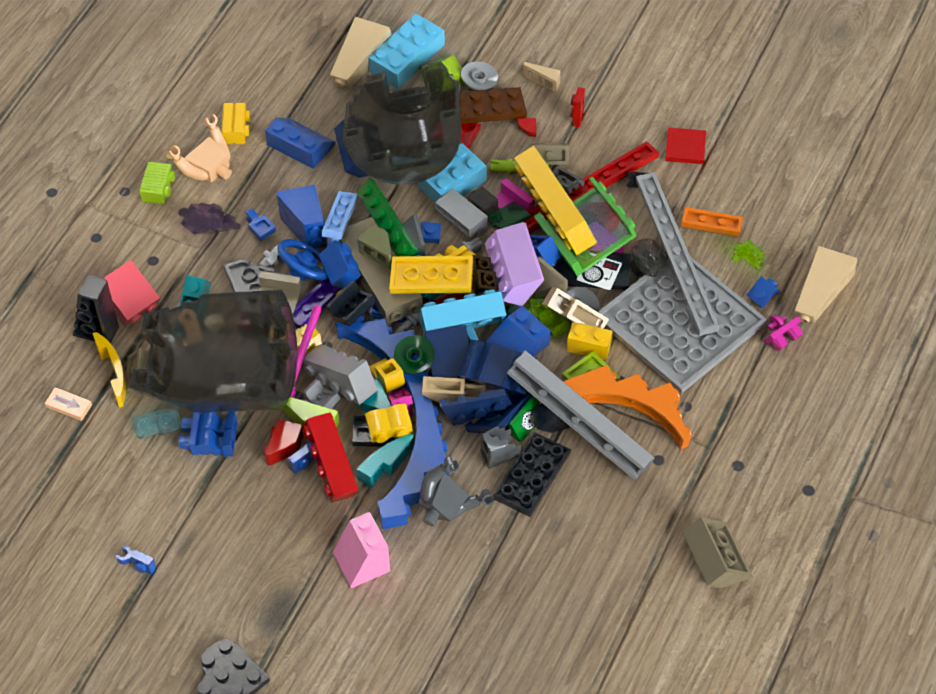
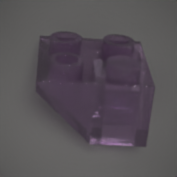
M215 203L190 204L181 222L193 234L206 235L240 229L241 227L235 221V217L223 212L222 207Z

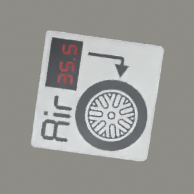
M604 258L577 277V281L611 290L622 263Z

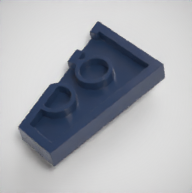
M505 389L481 392L474 398H466L465 395L459 396L458 400L447 402V399L439 400L442 410L453 426L464 424L474 418L484 417L488 413L500 411L512 405Z

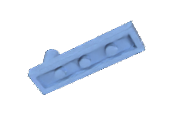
M338 192L322 229V237H328L327 247L334 240L339 242V239H342L357 203L358 194Z

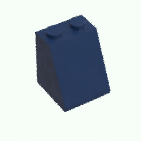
M466 325L425 331L424 337L432 343L435 351L434 361L429 367L431 377L465 379L458 376L469 346Z

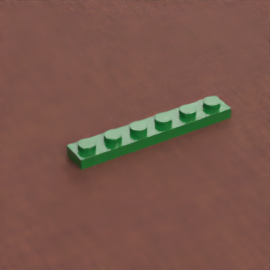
M368 178L358 191L359 196L378 227L388 232L389 243L396 256H415L418 252L417 247L375 180Z

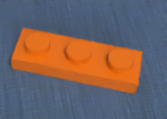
M685 207L681 227L740 237L743 217Z

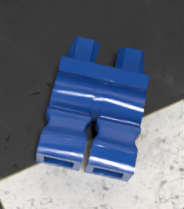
M235 411L228 412L226 420H222L214 412H204L201 414L200 412H194L193 417L182 418V431L190 432V435L179 436L180 449L191 450L192 455H208L212 453L214 456L218 454L224 457L233 456L238 426Z

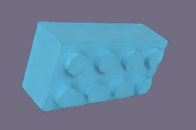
M415 13L368 57L369 72L399 89L420 69V66L428 62L445 45L444 29Z
M488 290L483 292L484 295L481 296L469 294L461 300L450 298L444 300L442 304L436 305L435 302L424 304V307L419 312L423 337L425 331L464 325L466 327L471 325L473 328L502 323L506 317V311L501 291Z

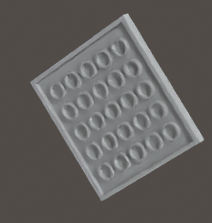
M692 257L693 265L719 324L718 332L699 336L668 258L598 311V313L609 319L604 328L612 330V335L668 383L671 382L672 386L681 394L767 324V319Z

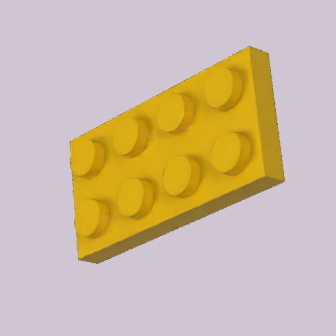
M473 256L392 257L390 294L471 293Z

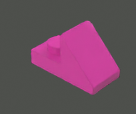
M406 388L386 394L391 406L406 404L409 417L413 415L411 404H413L412 396Z

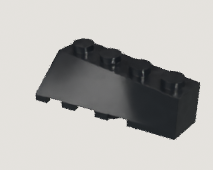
M88 275L77 296L73 336L95 342L93 333L97 332L111 343L119 329V324L108 281L100 276Z

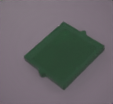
M513 201L489 214L487 221L493 227L502 229L522 223L531 218V214L525 210L524 206L521 207Z

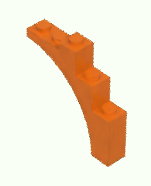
M608 365L563 381L589 404H618L649 416L673 437L680 449L688 447L692 434L689 427L684 425L681 412L677 409L680 394L676 388H673L671 382L649 390L647 382L642 380L639 374L617 382L616 374L614 371H610Z

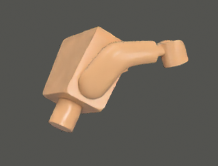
M212 114L210 115L212 123L209 122L208 118H204V124L211 128L209 130L211 137H208L185 158L179 156L180 149L175 145L170 147L174 154L170 150L166 152L167 158H174V163L182 174L192 179L206 180L208 182H213L219 176L227 180L232 174V170L229 169L230 151L219 127L215 125L218 119L216 115Z

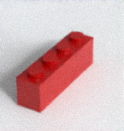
M328 412L308 418L303 426V433L306 439L309 438L311 456L316 458L318 463L316 469L319 478H323L325 496L330 498L331 503L355 496L359 490L332 413Z

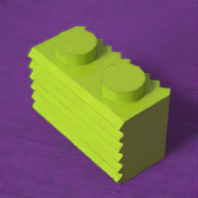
M148 161L140 189L142 202L165 204L166 197H170L171 194L170 183L175 180V171L172 170L171 164Z

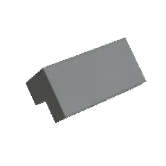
M451 189L435 202V210L469 237L474 234L480 237L488 231L487 215L454 189Z

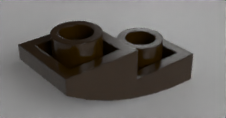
M472 255V277L477 289L495 290L496 292V272L492 271L491 258Z

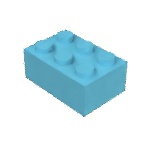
M461 143L417 172L418 187L434 203L451 189L464 196L487 181V166Z

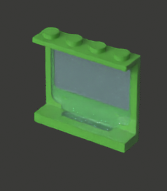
M593 176L589 179L594 188L573 203L597 242L595 245L576 255L573 249L569 250L563 242L565 239L559 237L555 227L551 225L548 219L544 218L541 212L534 216L544 234L552 237L562 257L576 276H579L637 236L634 231L636 225L630 217L626 219V213L620 205H615L616 200L612 194H606L607 190L601 181L597 183Z

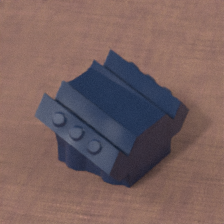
M471 339L458 376L472 381L476 385H484L486 389H505L508 395L511 393L526 394L527 391L507 374L514 365L515 360L521 356V352Z

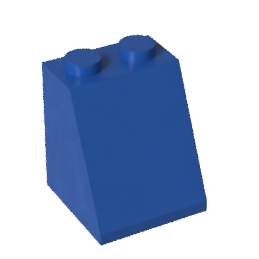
M310 185L276 192L280 219L301 242L309 244L314 248L327 245L326 237H322L324 220L316 186Z

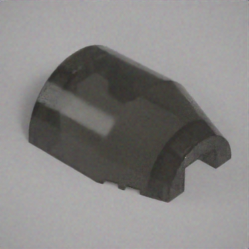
M441 61L422 65L424 86L390 92L385 72L367 75L359 86L360 91L353 94V101L346 103L343 143L352 161L369 176L391 184H414L436 176L455 157L461 142V88L459 81L454 80V75L449 74L448 69Z
M283 290L203 294L199 296L200 299L189 303L183 301L181 306L172 309L166 307L144 315L141 334L150 344L146 369H133L129 387L132 391L194 413L278 410L288 402L294 387L297 371V336L292 310Z

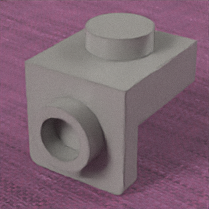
M317 379L303 391L309 403L330 409L341 399L338 393L325 389L320 380Z

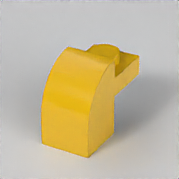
M385 358L369 366L375 380L379 378L385 394L405 384L403 370L393 358L390 360Z

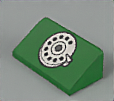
M532 396L509 423L511 437L519 442H522L535 427L531 412L540 405L536 397Z

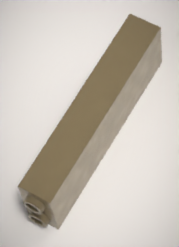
M370 217L347 226L339 242L346 243L351 248L352 256L358 263V269L361 273L359 280L366 291L374 295L376 299L374 302L383 319L385 318L386 324H389L407 315L419 312L423 308V300L420 293L390 294L391 269L359 252L357 239L372 224L377 226L373 218ZM390 247L391 257H397Z

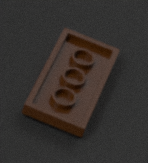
M521 87L446 93L452 125L527 118V110Z

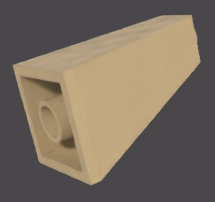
M358 17L354 18L330 73L331 79L336 86L351 88L369 71L368 57L392 36L390 27Z
M818 246L798 300L794 317L798 316L802 323H815L854 277L857 258Z

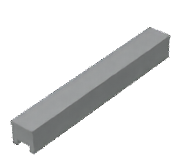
M526 350L515 360L514 365L507 372L510 377L634 480L655 459Z

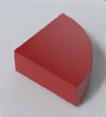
M517 118L518 128L527 133L528 136L536 137V118Z

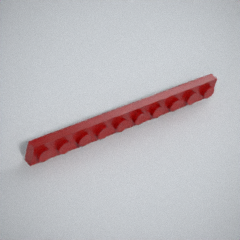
M646 141L583 178L584 185L582 187L578 185L577 190L572 189V193H567V195L574 202L594 187L589 179L592 176L597 183L601 181L605 188L626 177L628 171L634 172L658 158L659 152ZM537 205L523 213L522 217L518 216L517 219L511 220L496 230L523 222L526 223L528 232L531 233L539 228L534 216L541 212L547 220V214L543 213L540 206Z

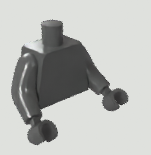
M446 457L444 464L437 465L425 474L421 486L419 504L427 510L423 522L429 526H434L437 519L450 521L467 510L481 505V502L486 506L492 505L494 497L490 496L491 494L488 489H483L480 496H469L446 474L447 471L454 473L459 469L456 460L453 461L451 457Z

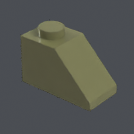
M372 224L357 239L359 252L391 269L392 257L388 232Z

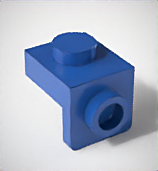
M761 276L746 295L764 308L775 293L779 294L781 291L776 288L778 283L770 277L766 280Z

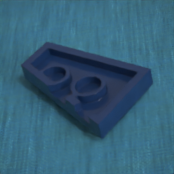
M526 391V394L511 393L509 395L512 403L511 406L500 411L488 413L474 424L472 422L464 425L467 432L485 433L499 426V429L505 428L533 395Z

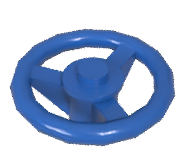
M292 239L283 240L278 244V255L288 265L289 273L292 276L300 277L301 281H306L309 278L317 280L329 279L326 271L317 267L318 261L315 257L320 260L319 254L321 251L309 244ZM294 247L304 251H297L293 255L286 252L285 248Z

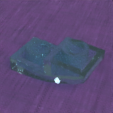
M177 408L155 411L133 418L136 436L139 439L156 433L164 435L181 428Z

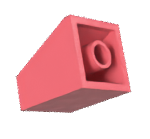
M132 260L104 278L108 281L116 316L124 325L130 322L132 324L136 323L142 318L141 314L146 311L150 313L158 307L157 303L160 297Z

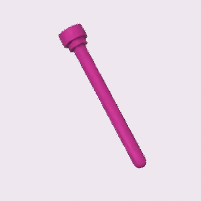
M320 305L313 307L287 383L280 387L278 395L295 397L296 387L294 385L321 312Z

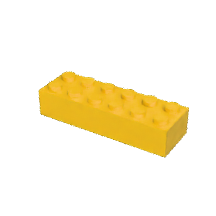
M535 146L516 156L514 159L518 164L515 166L520 176L524 175L521 178L527 188H532L529 190L535 200H540L538 205L543 213L547 214L546 217L551 225L555 227L559 237L565 239L563 242L569 250L573 249L575 254L579 255L595 245L597 242L586 221Z

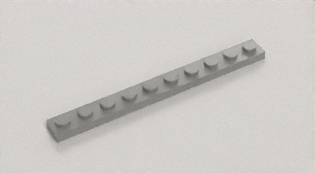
M655 172L636 176L637 186L699 336L718 332L719 324Z

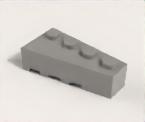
M319 344L304 357V370L310 377L317 378L321 384L330 386L334 392L341 393L349 401H354L360 405L378 390L367 360L357 361L358 358L353 355L348 358L344 352L340 351L337 354L335 349Z

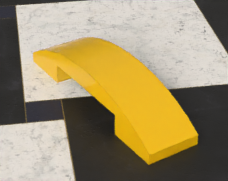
M95 332L93 337L101 360L110 358L117 379L110 382L118 406L121 408L124 406L126 398V380L120 358L111 343Z

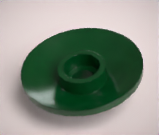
M419 335L405 337L396 345L394 350V360L404 373L411 375L425 372L432 365L435 358L432 343L427 338ZM414 355L419 356L417 360H412Z

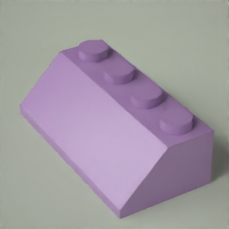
M522 222L495 230L485 243L488 256L491 258L492 269L496 272L499 292L501 291L503 301L518 306H523L544 281L526 223Z

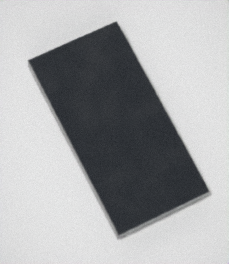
M589 251V253L594 254V255H598L599 253H601V252ZM611 253L605 258L622 263L611 289L626 290L629 288L631 254ZM562 256L552 266L568 280V286L600 288L577 281L578 276H576Z
M534 432L493 494L494 500L531 517L571 454V449Z

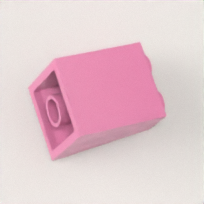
M368 512L351 519L333 550V555L350 588H353L390 572L388 545L371 513Z

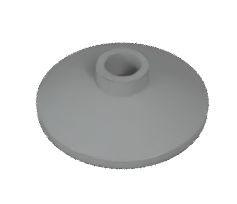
M475 61L466 64L462 68L461 79L465 85L472 89L487 90L497 83L498 73L490 64Z

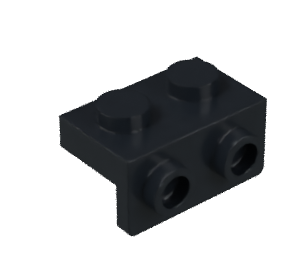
M351 281L327 304L326 308L333 321L351 326L370 308L376 299L373 294L361 291L357 283Z

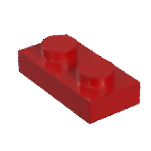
M578 87L576 94H572L570 118H573V126H581L584 115L585 88Z

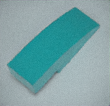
M408 434L387 443L370 455L357 468L358 480L372 488L383 473L391 477L414 448V435Z

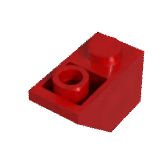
M278 419L276 427L273 426L271 429L270 442L265 445L263 450V456L266 458L267 465L276 464L299 450L304 437L301 424Z

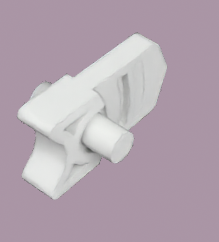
M277 246L271 252L266 250L263 253L266 257L260 264L267 267L268 265H277L279 263L277 260Z

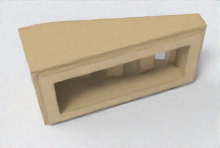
M524 62L523 77L553 92H557L560 84V70Z

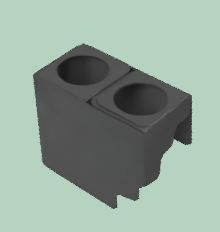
M499 426L482 434L480 452L489 469L519 456L521 445L515 446V444L511 443V429H499Z

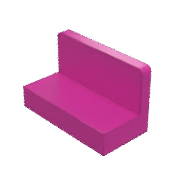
M507 178L501 181V192L491 199V204L508 215V217L511 216L512 219L534 208L535 202L533 197Z

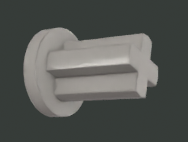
M476 237L467 243L464 241L459 243L458 248L464 245L468 248L467 251L475 252L482 248L483 242L479 240V237Z

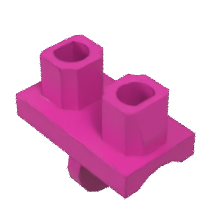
M777 315L771 316V324L768 325V329L770 331L775 329L776 331L764 340L766 345L772 343L779 351L789 344L783 336L785 333L788 334L792 341L802 336L803 332L798 325L801 322L800 318L797 316L784 325V322L787 321L785 316L781 318Z

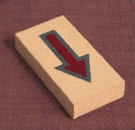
M54 388L46 400L45 406L82 421L92 403L87 399Z

